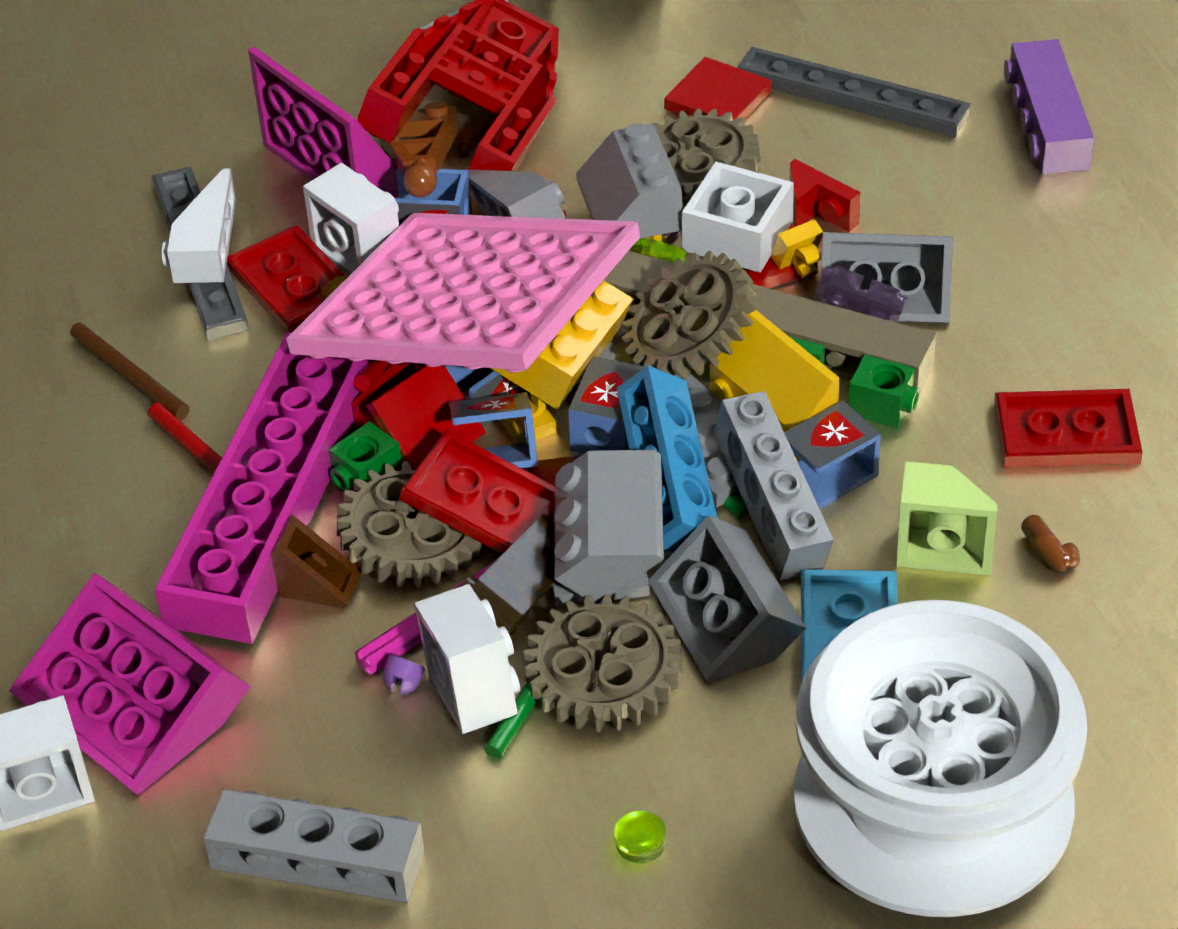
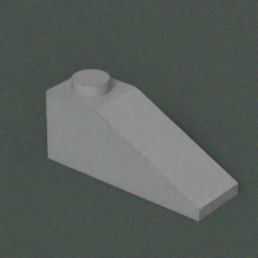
M468 170L470 190L478 208L486 215L566 219L561 207L565 203V199L559 186L554 181L549 182L536 172Z

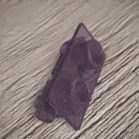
M838 265L835 268L826 266L819 281L814 301L898 322L907 300L906 296L900 294V289L872 279L866 293L859 290L864 279L863 275Z

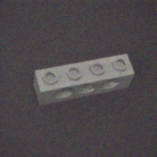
M765 391L722 400L713 433L779 581L801 576V569L823 570L834 539Z
M223 789L203 837L211 869L408 903L424 855L420 822L410 821L401 816L386 817L362 813L348 807L339 809L315 805L301 799L285 800L267 797L253 791L238 792Z

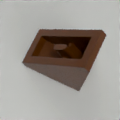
M294 515L287 518L271 551L279 597L343 608L348 605L362 570L355 564L350 563L345 556Z

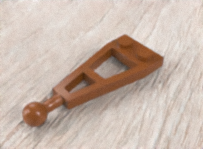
M444 102L426 104L423 109H416L392 143L379 138V141L404 176L403 184L406 191L414 197H427L436 188V174L458 134L456 106H448ZM436 135V137H430V138H419V139H408V140H400V139H399V138H406V137H417V136Z

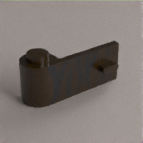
M542 514L478 579L471 575L461 585L470 584L480 601L488 600L495 616L497 628L504 626L510 637L523 623L532 607L557 582L555 580L554 554L555 522L545 514Z

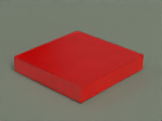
M705 56L664 98V109L676 114L684 111L688 116H693L696 109L699 108L702 111V115H708L711 110L717 109L718 117L731 112L733 120L743 117L745 121L772 92V80Z
M424 365L366 405L379 428L400 443L402 464L404 461H408L412 470H417L446 429L472 443L487 433L480 422L460 425L452 424L449 402L466 399L445 365L436 367Z

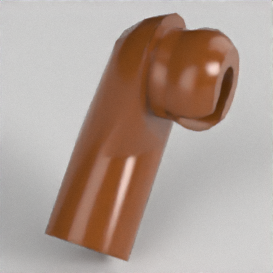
M1030 515L1023 520L1021 525L1022 532L1051 570L1065 572L1066 568L1078 566L1080 554L1075 544L1069 542L1061 545L1055 534L1038 515Z

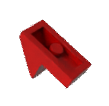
M797 159L790 162V181L794 182V227L809 222L816 215L848 232L859 224L860 191Z

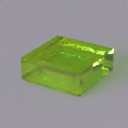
M639 238L629 250L675 263L677 258H680L684 263L687 252L684 251V248L650 238Z

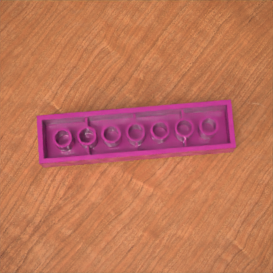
M286 332L155 588L161 618L176 630L253 644L278 591L271 556L273 546L287 518L291 515H294L308 527L331 478L330 471L332 468L329 449L352 434L355 427L352 402L363 391H359L354 386V379L372 360L350 361L348 358L339 357L315 359L310 357V355L290 354L286 338L292 332Z

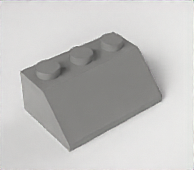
M632 124L625 129L612 131L576 173L577 182L591 219L636 221L639 227L640 238L682 231L683 206L681 186L654 124Z
M823 232L820 302L889 321L949 323L953 236Z
M655 450L587 451L575 461L567 463L560 469L555 479V580L584 598L586 595H590L594 603L599 604L602 602L605 594L613 595L664 560L661 454Z
M710 515L700 523L648 580L705 680L711 683L775 661L806 629V626L747 532L742 528Z

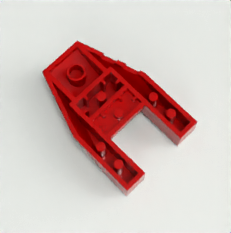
M475 0L460 7L458 14L452 17L443 15L435 19L433 26L425 30L418 27L411 32L369 86L357 121L372 136L392 143L433 86L437 85L447 90L451 95L463 98L482 108L486 113L497 116L478 144L468 170L518 171L556 102V98L553 96L557 81L555 62L558 58L559 28L505 0Z

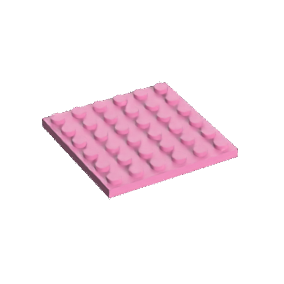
M412 213L286 338L290 354L310 355V357L315 359L339 357L348 358L350 361H362L365 359L382 360L389 364L403 362L425 363V365L430 367L454 365L464 366L471 370L480 368L505 369L508 372L527 370L640 238L638 223L636 221Z

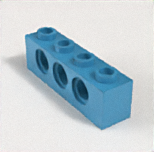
M648 365L617 387L629 450H655L661 454L664 550L674 553L708 515L717 518L687 381Z

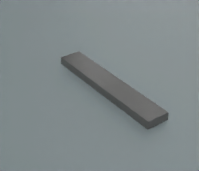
M755 47L750 48L737 67L772 80V89L952 137H957L970 115L971 103Z
M191 167L152 176L154 188L170 232L172 223L201 193ZM227 263L224 282L188 283L208 341L249 331L248 321Z

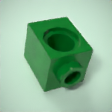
M865 354L849 383V406L865 420L899 429L906 414H913L919 401L920 388L914 387L916 368Z
M370 421L329 449L332 468L330 476L335 486L342 492L345 490L354 491L355 479L368 483L369 470H373L379 475H384L385 464L389 463L395 471H402L400 443Z

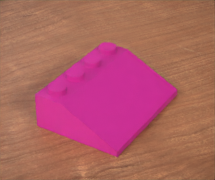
M256 47L248 50L263 145L310 181L338 164L343 163L356 173L364 175L370 183L383 192H388L394 198H399L396 177L398 168L396 164L355 118Z
M94 572L8 691L27 706L64 695L80 749L131 791L140 795L221 728L251 686L125 590Z

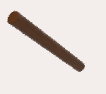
M81 322L73 325L70 335L153 401L161 403L179 420L184 419L189 414L190 407L86 325Z

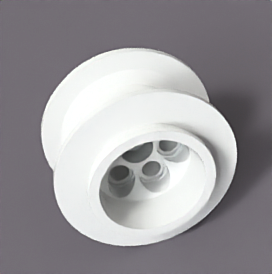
M949 600L912 601L882 608L855 621L832 640L812 662L803 678L796 704V731L802 755L797 766L794 781V808L800 833L808 849L828 874L853 893L872 903L891 910L927 917L966 916L1001 907L1031 891L1050 874L1063 856L1073 828L1075 796L1072 782L1080 768L1085 751L1087 719L1083 699L1077 684L1059 657L1037 634L1018 621L982 606Z

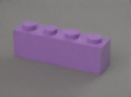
M1059 39L1012 43L1010 59L1004 62V76L1006 83H1012L1013 105L1021 110L1020 122L1022 132L1029 133L1031 158H1037L1042 174L1090 170L1094 135Z

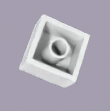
M715 162L682 211V251L696 252L697 255L703 257L707 251H711L716 257L721 253H725L730 260L736 259L742 268L761 272L772 255L778 234L786 231L793 221L794 182Z
M343 163L338 164L303 186L311 240L348 276L399 227V207L395 198L390 193L383 192L370 183L364 175L356 173Z
M470 584L414 603L429 679L462 734L517 715L514 694L520 692V684L514 668L508 661V656L514 654L513 644L504 626L497 628L495 616L488 600L480 601Z
M64 695L0 714V831L95 802Z

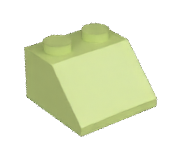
M905 461L900 502L896 567L991 576L998 504L953 465Z

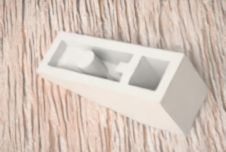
M231 168L222 169L172 223L169 241H163L162 261L164 266H170L173 283L224 282L236 205Z

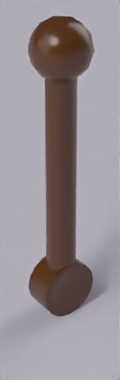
M495 120L467 143L462 142L456 147L457 155L460 158L469 157L471 149L482 140Z

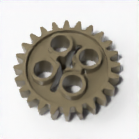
M699 108L696 109L693 116H688L684 111H680L679 119L674 120L667 115L665 116L666 124L651 123L656 128L679 181L682 200H686L687 203L715 162L758 172L757 163L761 162L758 135L754 134L752 125L745 126L743 117L733 120L731 112L718 117L717 109L711 110L708 115H702V111Z
M707 251L703 259L696 252L692 253L687 264H684L680 258H677L675 269L669 271L663 266L661 268L662 277L658 281L649 278L647 283L650 289L647 292L641 291L635 294L639 298L640 303L639 305L629 307L628 311L633 318L623 322V326L627 329L628 333L622 336V340L628 345L625 351L636 365L644 367L649 365L674 376L677 374L680 378L686 380L691 369H694L699 376L703 375L704 364L707 362L717 367L719 365L718 355L721 352L731 355L733 351L729 344L733 340L743 341L745 339L739 330L741 327H748L753 324V321L747 314L757 310L756 304L751 300L757 295V291L751 285L754 281L736 259L730 260L725 253H721L716 257L711 251Z
M408 461L403 462L402 471H395L389 463L385 464L384 475H379L377 472L369 470L368 483L360 479L354 480V491L345 490L343 493V503L338 504L337 536H340L341 550H349V562L357 563L362 561V573L364 575L377 569L378 581L381 583L392 575L396 576L397 587H401L406 578H412L416 587L421 588L424 577H429L432 582L439 585L441 573L445 572L448 576L455 579L458 574V565L470 569L472 556L480 557L482 543L400 500L402 488L416 471L411 469Z
M605 594L601 604H595L590 595H586L584 600L585 606L578 607L571 600L566 601L567 613L562 614L555 609H551L550 623L545 621H538L536 623L537 635H528V650H524L526 683L530 682L533 699H541L542 711L548 712L557 708V721L560 723L572 715L575 717L576 729L579 730L585 725L587 720L594 721L596 732H601L605 721H611L615 729L619 731L622 729V719L627 717L636 725H640L641 711L644 710L656 716L658 714V701L669 704L671 701V689L679 688V674L682 673L680 639H674L673 625L663 626V614L661 612L648 616V606L645 602L632 609L630 608L628 596H625L616 605L612 604L610 594ZM613 632H615L614 636L612 635L610 640V653H607V642L610 638V635ZM596 670H599L598 684L595 690L591 692L592 688H594L596 684Z

